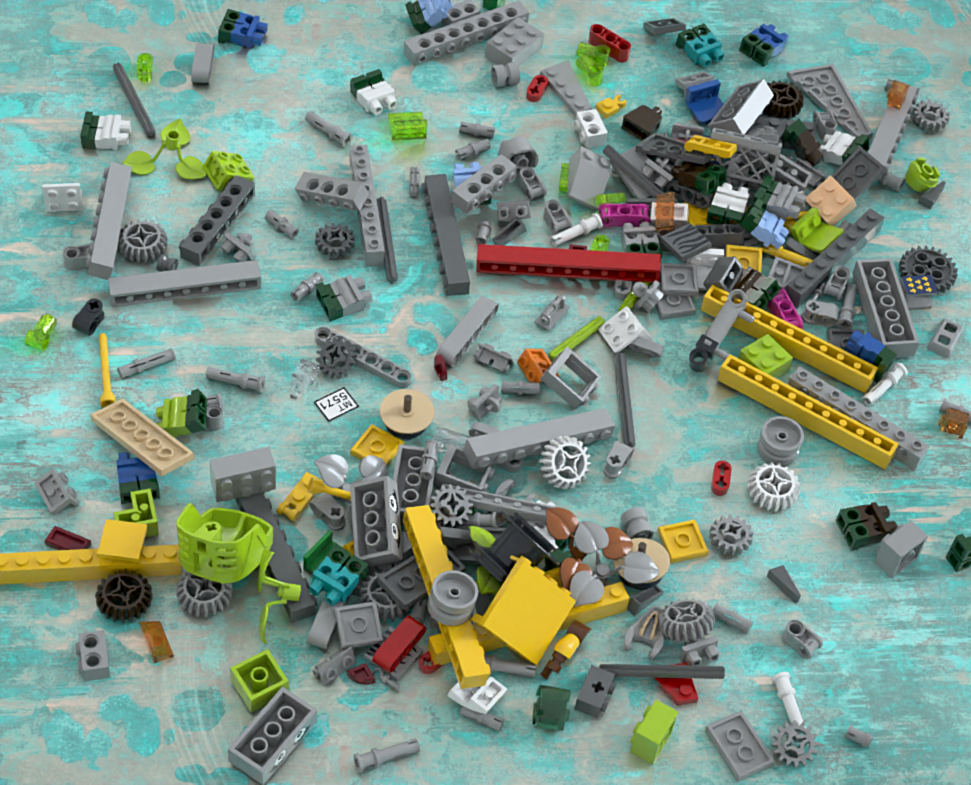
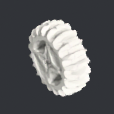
M559 436L556 440H550V445L544 446L546 452L540 453L544 456V459L539 461L544 466L540 470L545 471L543 477L549 478V484L554 483L556 488L567 489L568 487L574 488L575 485L581 484V480L587 479L584 473L590 472L587 466L592 463L587 462V458L591 455L585 454L588 448L582 447L583 442L577 441L575 437ZM563 447H568L573 453L568 454L563 450ZM563 471L564 474L568 475V478L561 477L558 472Z
M773 462L769 466L766 463L762 467L757 466L751 472L747 482V489L750 492V498H754V504L760 503V508L765 506L768 511L771 508L775 512L779 508L782 511L786 507L790 508L795 504L800 494L798 476H794V470L788 471L787 466L781 467L780 463L777 466Z

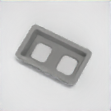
M943 319L930 340L927 349L945 358H950L963 334V327L948 319ZM945 325L956 330V332L951 333L945 330ZM942 336L949 339V345L938 342V338Z

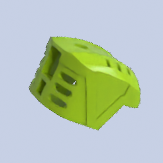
M188 503L176 520L179 546L178 555L181 566L188 573L221 584L237 582L248 576L260 564L264 549L270 550L273 543V527L268 522L238 510L210 508L200 515L193 503Z

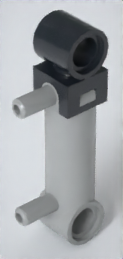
M735 289L729 293L727 301L706 333L701 335L696 343V348L690 352V366L694 371H704L708 366V358L712 360L715 355L724 360L727 359L730 354L719 349V345L738 317L749 323L754 321V316L744 311L746 308V294L742 290ZM735 299H739L742 302L739 304H735L732 301ZM697 357H701L704 359L702 362L694 361V359Z

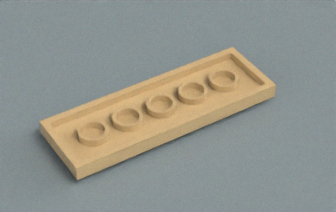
M123 398L90 414L93 423L160 476H164L194 460V453Z

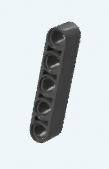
M740 224L694 226L712 243L711 248L724 249L726 245H744L745 229ZM683 226L660 227L657 229V237L662 251L670 250L661 242V236Z

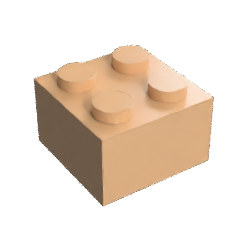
M831 175L812 191L805 201L810 209L812 207L818 208L823 223L835 226L857 206L855 199Z

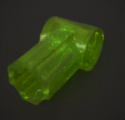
M580 42L576 55L592 60L597 67L604 68L609 64L610 48L606 45L595 47Z
M585 54L580 55L576 60V66L588 77L590 85H601L603 82V66L594 63Z
M47 313L41 315L34 329H30L27 332L25 345L45 351L49 344L50 335L57 325V319Z

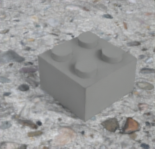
M911 520L905 525L900 524L892 535L887 534L881 540L882 545L876 552L877 557L874 563L889 577L893 578L919 558L928 536Z

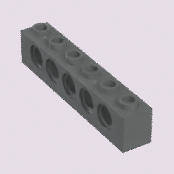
M237 175L232 181L227 183L225 190L219 193L217 200L209 206L205 215L200 217L198 224L191 228L186 239L180 242L179 249L182 259L198 266L203 263L255 196V183Z

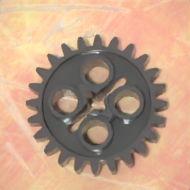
M926 245L924 249L918 246L917 250L913 247L910 251L907 250L905 255H902L899 263L898 272H901L900 277L932 275L938 291L936 295L939 294V291L945 293L946 289L950 290L958 275L956 274L958 270L955 268L956 263H951L952 257L946 258L947 253L941 254V249L935 251L934 247H932L930 250Z

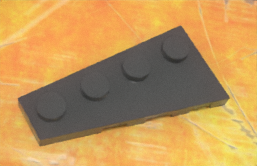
M653 133L637 144L635 152L698 164H706L714 158V154H705L697 150L688 152L684 148L686 142L659 133Z

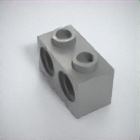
M465 0L454 4L453 8L447 11L449 16L446 19L443 18L441 22L448 26L479 15L481 11L472 0Z
M104 630L78 634L79 642L75 643L76 654L81 655L82 660L77 661L79 674L83 673L84 681L110 678Z

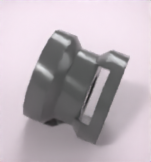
M162 254L157 262L156 270L159 272L177 270L178 259L169 258L168 255Z

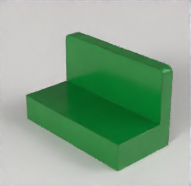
M330 530L303 557V570L312 576L333 547L338 545L332 541L333 532Z

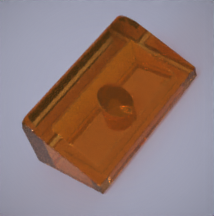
M675 192L657 195L656 230H674Z
M139 622L140 631L153 663L174 657L161 622Z

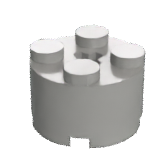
M524 136L514 137L501 142L498 156L502 154L517 165L516 178H519L520 170L523 167H534L535 169L538 164V155Z

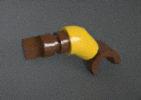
M574 620L569 626L566 635L556 643L553 648V659L547 662L540 676L548 680L552 672L559 674L562 669L561 664H565L567 659L570 660L577 647L582 645L585 637L592 629Z

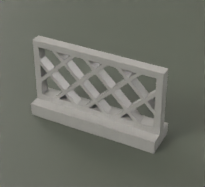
M713 128L711 139L737 144V147L741 150L740 154L735 157L731 156V159L725 163H722L718 155H714L720 166L725 167V165L733 161L737 167V170L734 172L727 171L726 176L762 184L763 179L759 174L767 169L771 177H773L772 181L774 180L782 143ZM754 150L759 157L750 161L746 153ZM767 154L776 155L775 161L767 165L763 157ZM744 155L748 163L739 167L735 159ZM761 159L765 167L757 172L752 163ZM750 165L754 174L746 176L742 169Z

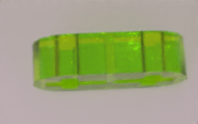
M141 53L137 57V79L142 82L150 81L153 76V57L149 53Z
M562 163L558 191L567 192L569 163Z
M625 193L595 195L596 205L626 201Z
M601 234L595 236L590 250L608 251L609 238Z

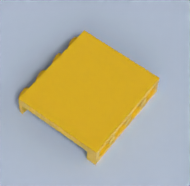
M511 555L510 559L516 562L485 614L481 616L475 613L471 620L523 659L537 665L576 601L570 597L571 592L567 589L557 587V581L548 576L547 578L543 576L545 574L544 571L536 566H530L532 563L530 560L523 556L517 558Z

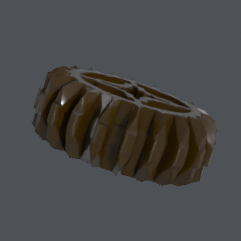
M773 80L772 83L767 82L774 96L763 109L764 114H769V117L774 116L775 118H786L788 120L799 115L801 108H803L804 96L802 91L798 90V86L794 87L793 83L788 84L786 81L781 82L780 80L778 82Z
M124 569L123 573H119L116 570L115 575L108 573V579L102 578L101 584L97 587L95 597L100 613L105 614L107 619L112 617L114 623L118 619H121L122 623L125 622V619H129L132 623L133 617L140 619L141 613L146 614L147 608L151 606L153 594L151 593L152 587L147 578L143 579L141 573L136 575L134 570L131 573H127L126 569Z

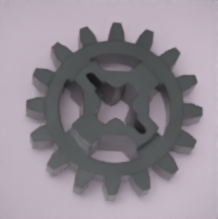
M332 223L330 227L325 224V229L319 228V232H316L315 245L317 250H322V255L327 253L329 258L332 255L338 258L340 254L344 257L345 252L351 253V248H354L355 236L353 231H348V226L342 228L341 223L338 226Z
M333 337L332 342L326 339L327 344H320L322 350L316 352L320 355V357L316 358V361L320 363L317 367L320 370L323 369L322 373L324 375L328 374L330 378L336 375L340 379L341 374L348 376V370L353 372L351 366L357 365L354 358H357L358 355L353 353L356 348L351 346L350 341L347 340L345 342L343 337L339 341L336 337ZM344 348H346V350H347V352H348V356H346V355L344 354V353H345ZM325 359L329 361V368L326 365Z

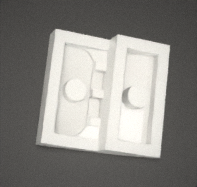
M490 677L485 686L461 689L458 682L449 691L447 696L470 710L486 714L504 695L507 688L493 677Z

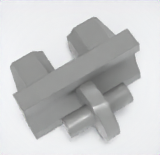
M679 122L673 123L671 138L688 141L693 135L703 136L704 127L686 125Z
M649 158L645 161L641 173L648 179L653 173L659 176L654 182L658 188L662 189L673 181V176L666 172L672 170L667 165L670 161L668 158L664 162L659 158L655 161L656 163Z
M529 200L496 203L498 221L514 220L516 217L518 219L531 218Z
M229 232L224 235L226 240L221 248L225 253L230 255L235 249L238 250L233 256L237 262H245L247 259L253 261L255 259L250 249L254 245L251 242L252 235L249 233L244 235L239 233L237 238Z
M655 280L649 289L642 282L635 283L632 287V292L640 299L634 305V308L638 310L640 307H643L647 312H650L664 295L657 289L660 283Z
M494 384L490 388L484 386L480 389V397L478 399L471 397L467 401L468 408L474 412L476 419H482L490 411L495 413L500 411L502 398L498 393V385Z
M714 636L707 639L704 637L703 639L697 638L695 642L693 640L685 642L681 648V662H687L689 666H699L702 662L701 657L706 656L710 663L717 661L719 658V651L717 649L718 639Z

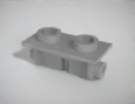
M797 158V164L813 174L808 183L810 186L816 189L826 180L823 171L820 169L816 170L811 167L808 161H802Z
M556 296L535 320V323L551 331L570 308L565 304V296Z
M478 343L480 351L476 350L474 353L477 361L489 365L490 361L494 360L491 367L503 373L510 370L511 366L509 364L514 365L509 353L505 351L500 353L487 343L484 345Z
M350 646L342 650L340 648L330 656L331 661L324 660L319 665H316L312 672L316 677L320 676L322 685L325 686L357 663L352 647Z

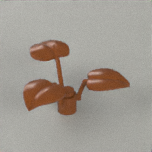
M549 508L545 511L546 527L549 534L557 540H566L570 536L568 548L573 557L566 558L560 566L562 586L570 592V583L576 573L587 571L592 575L590 567L587 564L581 563L588 554L582 553L573 545V533L576 532L579 525L577 517L571 511L564 508ZM616 527L605 528L609 544L605 549H602L604 557L617 560L626 556L632 549V540Z

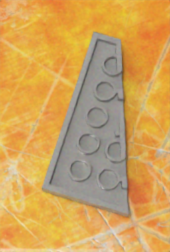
M833 63L787 71L786 76L824 112H827V110L833 111L837 124L849 135L860 137L861 134L868 135V139L872 138L873 132Z

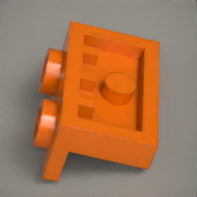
M526 348L517 360L529 383H541V376L551 365V361L543 349Z

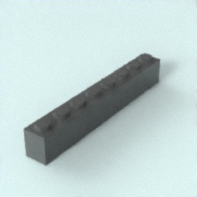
M446 174L425 175L421 189L422 194L426 195L424 196L425 207H428L427 218L431 220L430 232L431 234L434 233L433 246L437 247L436 260L440 261L439 274L443 275L442 288L446 289L447 296L469 294L470 279L453 203H451Z
M870 208L786 286V291L794 307L798 309L814 294L813 292L816 289H819L823 283L831 278L836 267L844 266L880 232L885 217Z
M265 492L252 494L248 497L235 498L240 511L259 517L273 527V543L269 551L274 552L267 565L270 577L283 583L301 585L299 601L287 600V603L283 604L291 623L314 616L317 600L309 592V583L301 575L300 563L298 561L295 562L293 558L294 551L291 545L288 546L286 543L287 537L283 529L280 530L278 526L280 524L277 515L271 511L270 499L265 498Z

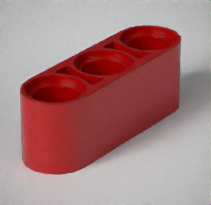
M593 24L590 27L588 39L590 45L618 62L624 63L629 60L631 44L627 40L600 24Z
M408 615L375 652L372 661L388 673L393 672L424 636L427 627Z

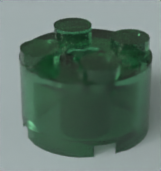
M546 685L538 686L535 696L539 697L536 703L534 702L532 714L534 728L563 731L565 722H568L570 709H566L567 702L570 700V690Z

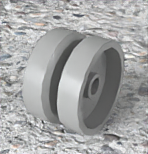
M776 416L767 420L763 425L757 443L758 453L761 458L769 464L773 462L776 466L779 463L781 466L792 464L798 457L804 439V432L801 426L793 419L783 416Z
M452 570L440 573L434 579L428 599L429 613L438 622L449 626H457L467 622L472 616L479 593L476 582L472 577L460 571Z

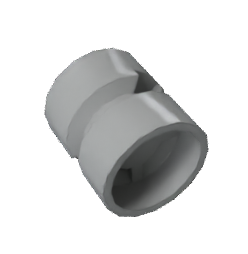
M510 62L506 63L505 66L502 64L493 65L491 67L493 85L495 87H502L506 83L509 85L519 84L520 71L518 64Z
M631 508L621 515L620 519L630 539H652L654 532L648 522L644 508Z

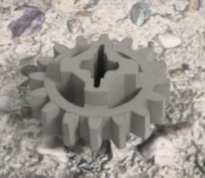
M928 99V102L922 100L921 104H916L912 118L915 119V123H920L919 127L924 126L925 130L931 128L934 131L936 128L940 131L941 127L945 128L946 124H948L950 112H947V107H942V103L937 104L936 100L932 103Z
M449 484L447 489L441 486L440 491L435 490L434 496L430 498L432 504L429 507L431 510H434L432 513L437 517L436 523L443 522L442 527H445L446 524H449L450 528H453L455 524L461 527L462 521L466 523L469 519L468 516L472 514V511L469 510L473 507V503H469L472 497L465 496L467 490L459 491V485L455 489H453L452 484ZM446 495L445 500L439 501L441 497ZM461 511H463L462 515L456 517L457 513H461Z
M729 514L728 518L722 515L720 520L715 519L714 524L711 525L709 538L712 539V545H718L716 550L723 549L725 555L729 551L734 556L736 551L741 555L743 550H748L749 545L752 544L754 532L750 531L751 525H745V519L740 521L738 515L734 519Z
M796 720L793 721L791 726L788 722H785L784 729L779 726L777 729L779 734L774 733L773 738L777 740L772 742V747H777L773 754L780 755L779 762L786 760L787 767L790 763H793L794 768H797L799 763L805 767L806 760L809 762L813 761L811 754L817 755L818 753L814 749V747L819 746V742L814 741L817 734L810 733L812 730L811 726L807 729L804 728L805 722H802L800 726L797 725ZM795 731H799L804 735L797 734ZM786 734L787 742L781 745V739ZM793 740L795 743H800L798 748L790 746ZM809 744V751L805 755V751L803 748L804 746ZM787 753L794 755L795 758L788 756Z

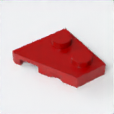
M687 662L678 663V664H672V665H686V666H688ZM654 678L660 684L659 687L662 691L667 693L677 706L698 702V695L692 678Z

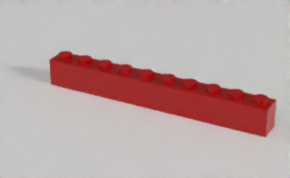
M478 244L476 272L654 282L656 280L659 282L660 254Z

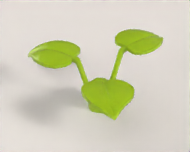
M181 118L163 128L160 134L163 142L153 159L144 151H135L129 154L123 161V165L132 167V173L148 175L155 170L153 162L157 160L164 147L170 151L177 149L180 162L176 165V172L180 177L187 180L206 177V172L202 167L203 164L199 159L193 156H187L183 159L181 156V146L186 145L190 141V133L184 126Z
M476 526L468 527L472 540L482 546L490 547L496 540L492 534L483 528ZM479 566L477 569L478 579L475 581L478 591H481V594H497L503 584L485 567Z
M264 549L259 564L256 582L257 592L261 593L263 583L278 587L277 597H281V600L268 602L262 608L258 631L259 637L264 644H267L265 627L269 608L272 605L286 604L287 600L298 602L301 592V585L283 583L265 575L267 565L274 552L268 549Z

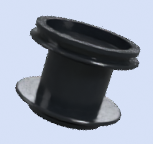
M500 511L511 524L490 547L482 546L478 542L473 541L476 548L474 550L469 548L468 550L502 584L516 564V562L510 559L511 555L520 558V556L527 558L532 562L530 565L532 567L537 566L546 556L556 565H560L550 554L552 550L556 552L557 549L517 512L514 513L516 517L513 520L504 511Z

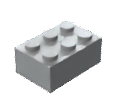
M518 17L486 42L485 57L497 65L502 64L505 66L506 63L516 62L519 67L542 48L544 33Z
M270 447L210 460L211 485L216 502H226L235 498L248 497L252 494L269 492L276 489V466Z

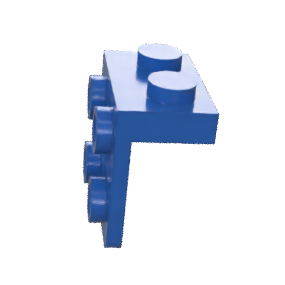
M718 79L693 85L687 89L685 103L700 124L711 122L724 105L718 96L721 85Z

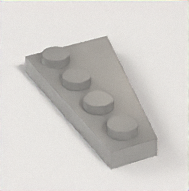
M569 60L540 71V75L548 78V86L575 117L577 112L591 110L589 101Z

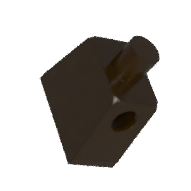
M641 105L623 116L621 128L643 141L653 133H657L660 129L662 111L657 106L650 109L646 105Z

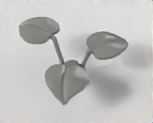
M325 455L314 461L322 480L327 486L351 492L350 484L387 476L386 463L383 459L373 455L366 456L361 460L359 471L364 478L352 483L344 482L347 479L345 474L348 471V464L340 455ZM333 496L335 500L341 499L342 502L351 504V500ZM350 506L346 511V520L353 534L352 506Z
M581 521L574 536L575 545L579 551L585 554H592L596 551V566L592 575L587 571H580L573 576L570 583V597L576 601L573 607L592 604L600 600L604 593L603 584L607 582L609 576H613L621 569H624V579L633 584L648 582L658 575L659 570L647 554L639 551L629 553L624 559L625 565H621L611 571L608 565L600 563L599 549H605L609 544L607 532L603 527L591 521Z

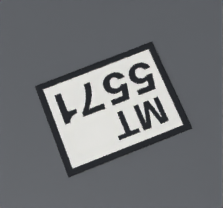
M345 387L313 402L328 422L360 407Z

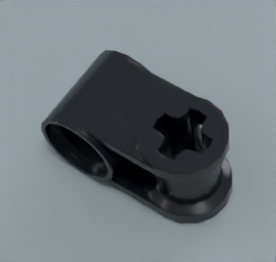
M96 298L88 300L81 311L74 317L72 328L91 336L105 317L102 310V302Z

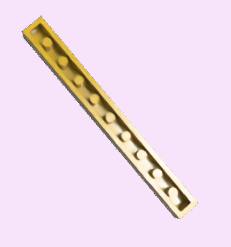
M712 285L704 295L701 311L716 317L727 301L729 293ZM735 299L732 302L735 304H739L742 301L739 299ZM746 302L744 311L754 316V321L749 323L738 317L732 325L756 339L769 334L792 357L865 394L873 383L878 367Z
M731 354L721 365L717 380L793 419L800 425L885 470L893 459L899 443Z
M429 505L408 507L405 509L402 521L428 596H430L434 579L440 573L452 571L453 564L447 557V547L442 543L441 530L437 529L436 517L431 512ZM471 617L467 622L457 626H449L438 622L461 689L485 686L491 674L490 666L486 664L484 659L483 647L479 646L477 630L473 629Z
M178 544L143 546L139 563L98 558V549L0 553V585L108 579V573L115 575L116 570L119 573H123L124 569H126L127 573H131L134 570L136 575L141 573L143 577L182 575V566L178 555L179 546Z
M622 582L605 586L603 596L597 602L572 607L558 631L568 629L574 620L585 624L626 612L630 598ZM476 623L472 624L473 629L477 630L479 646L483 647L484 653L506 647V645ZM442 633L430 636L427 650H429L434 664L440 663V665L451 663Z

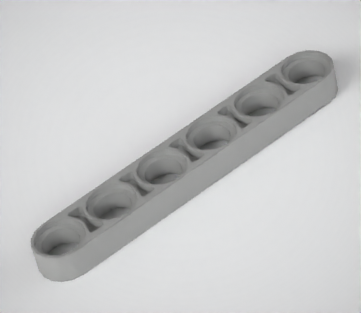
M319 327L315 330V342L318 345H326V339L332 342L333 337H336L338 341L343 337L345 342L347 340L350 341L351 346H354L356 351L360 353L357 358H354L357 366L399 388H406L410 385L411 373L403 367L327 327ZM326 334L328 335V337L325 339H321L318 337V335ZM344 348V350H345V353H344V354H345L346 356H348V352H347L346 348ZM367 359H373L375 360V363L368 364L365 361ZM388 367L392 371L389 373H385L381 369ZM399 376H405L407 377V380L399 381L397 378Z

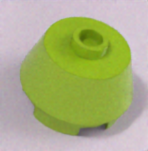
M919 157L915 161L910 162L905 174V180L913 190L922 193L937 185L940 173L935 166L931 167L926 163L927 159Z

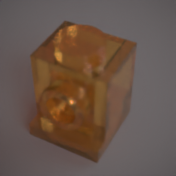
M893 80L886 98H889L887 105L900 110L907 97L910 85Z
M947 408L944 415H940L938 425L941 426L940 431L959 435V438L963 439L968 426L969 413Z

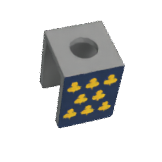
M932 275L902 276L900 285L908 309L932 308L929 295H936L938 292Z

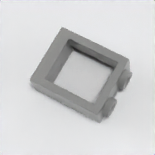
M566 347L557 355L540 379L571 407L576 408L579 404L583 406L590 398L588 394L590 392L593 393L599 386L597 382L601 376L571 349ZM563 364L587 383L579 395L555 375Z
M450 444L437 471L434 485L441 487L442 484H452L486 492L489 485L486 483L487 479L491 481L495 469H492L493 464L484 468L472 469L463 451L464 449ZM452 462L483 473L479 485L477 486L448 475L447 472Z

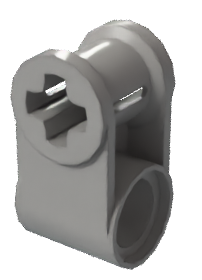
M833 111L813 112V123H816L819 137L823 140L826 134L833 135L838 125Z
M523 167L520 170L518 186L526 199L532 201L535 197L546 196V187L535 170L531 167Z
M554 199L548 200L545 204L543 218L550 227L551 232L557 234L561 230L571 228V219L560 202Z
M90 244L66 247L63 250L64 267L70 271L88 268L85 266L87 256L91 255L88 253Z
M838 266L835 268L825 286L823 295L828 294L837 298V301L841 300L850 277V270L847 267Z
M809 300L806 303V310L801 315L805 323L829 328L837 325V305L816 300Z
M221 393L206 397L208 399L206 426L214 431L223 427Z
M615 441L606 458L604 474L608 478L619 477L626 464L630 461L634 448Z
M324 493L310 503L313 513L331 530L338 531L344 528L345 510L332 495Z
M794 619L787 623L782 634L783 641L797 651L801 657L810 659L813 656V652L823 646V640L799 620Z

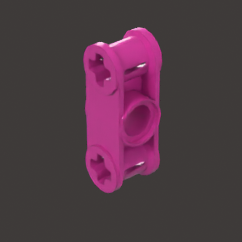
M604 203L598 208L603 227H623L625 223H631L633 227H639L642 223L641 219H643V222L651 223L648 216L650 208L646 204Z
M782 288L771 301H768L767 306L774 316L803 329L801 316L797 313L787 291Z

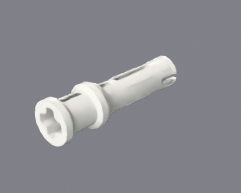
M594 213L592 217L586 220L581 219L578 225L551 236L550 241L558 239V241L552 243L554 247H557L581 234L587 235L593 229L602 228V220L597 213Z
M895 363L890 371L883 374L882 380L862 397L863 403L871 406L887 389L896 386L898 380L908 374L906 367L901 363Z
M788 672L778 673L771 678L772 682L776 684L778 699L783 701L791 725L796 720L797 725L800 726L803 719L795 700L796 691L792 688L789 681L790 674Z

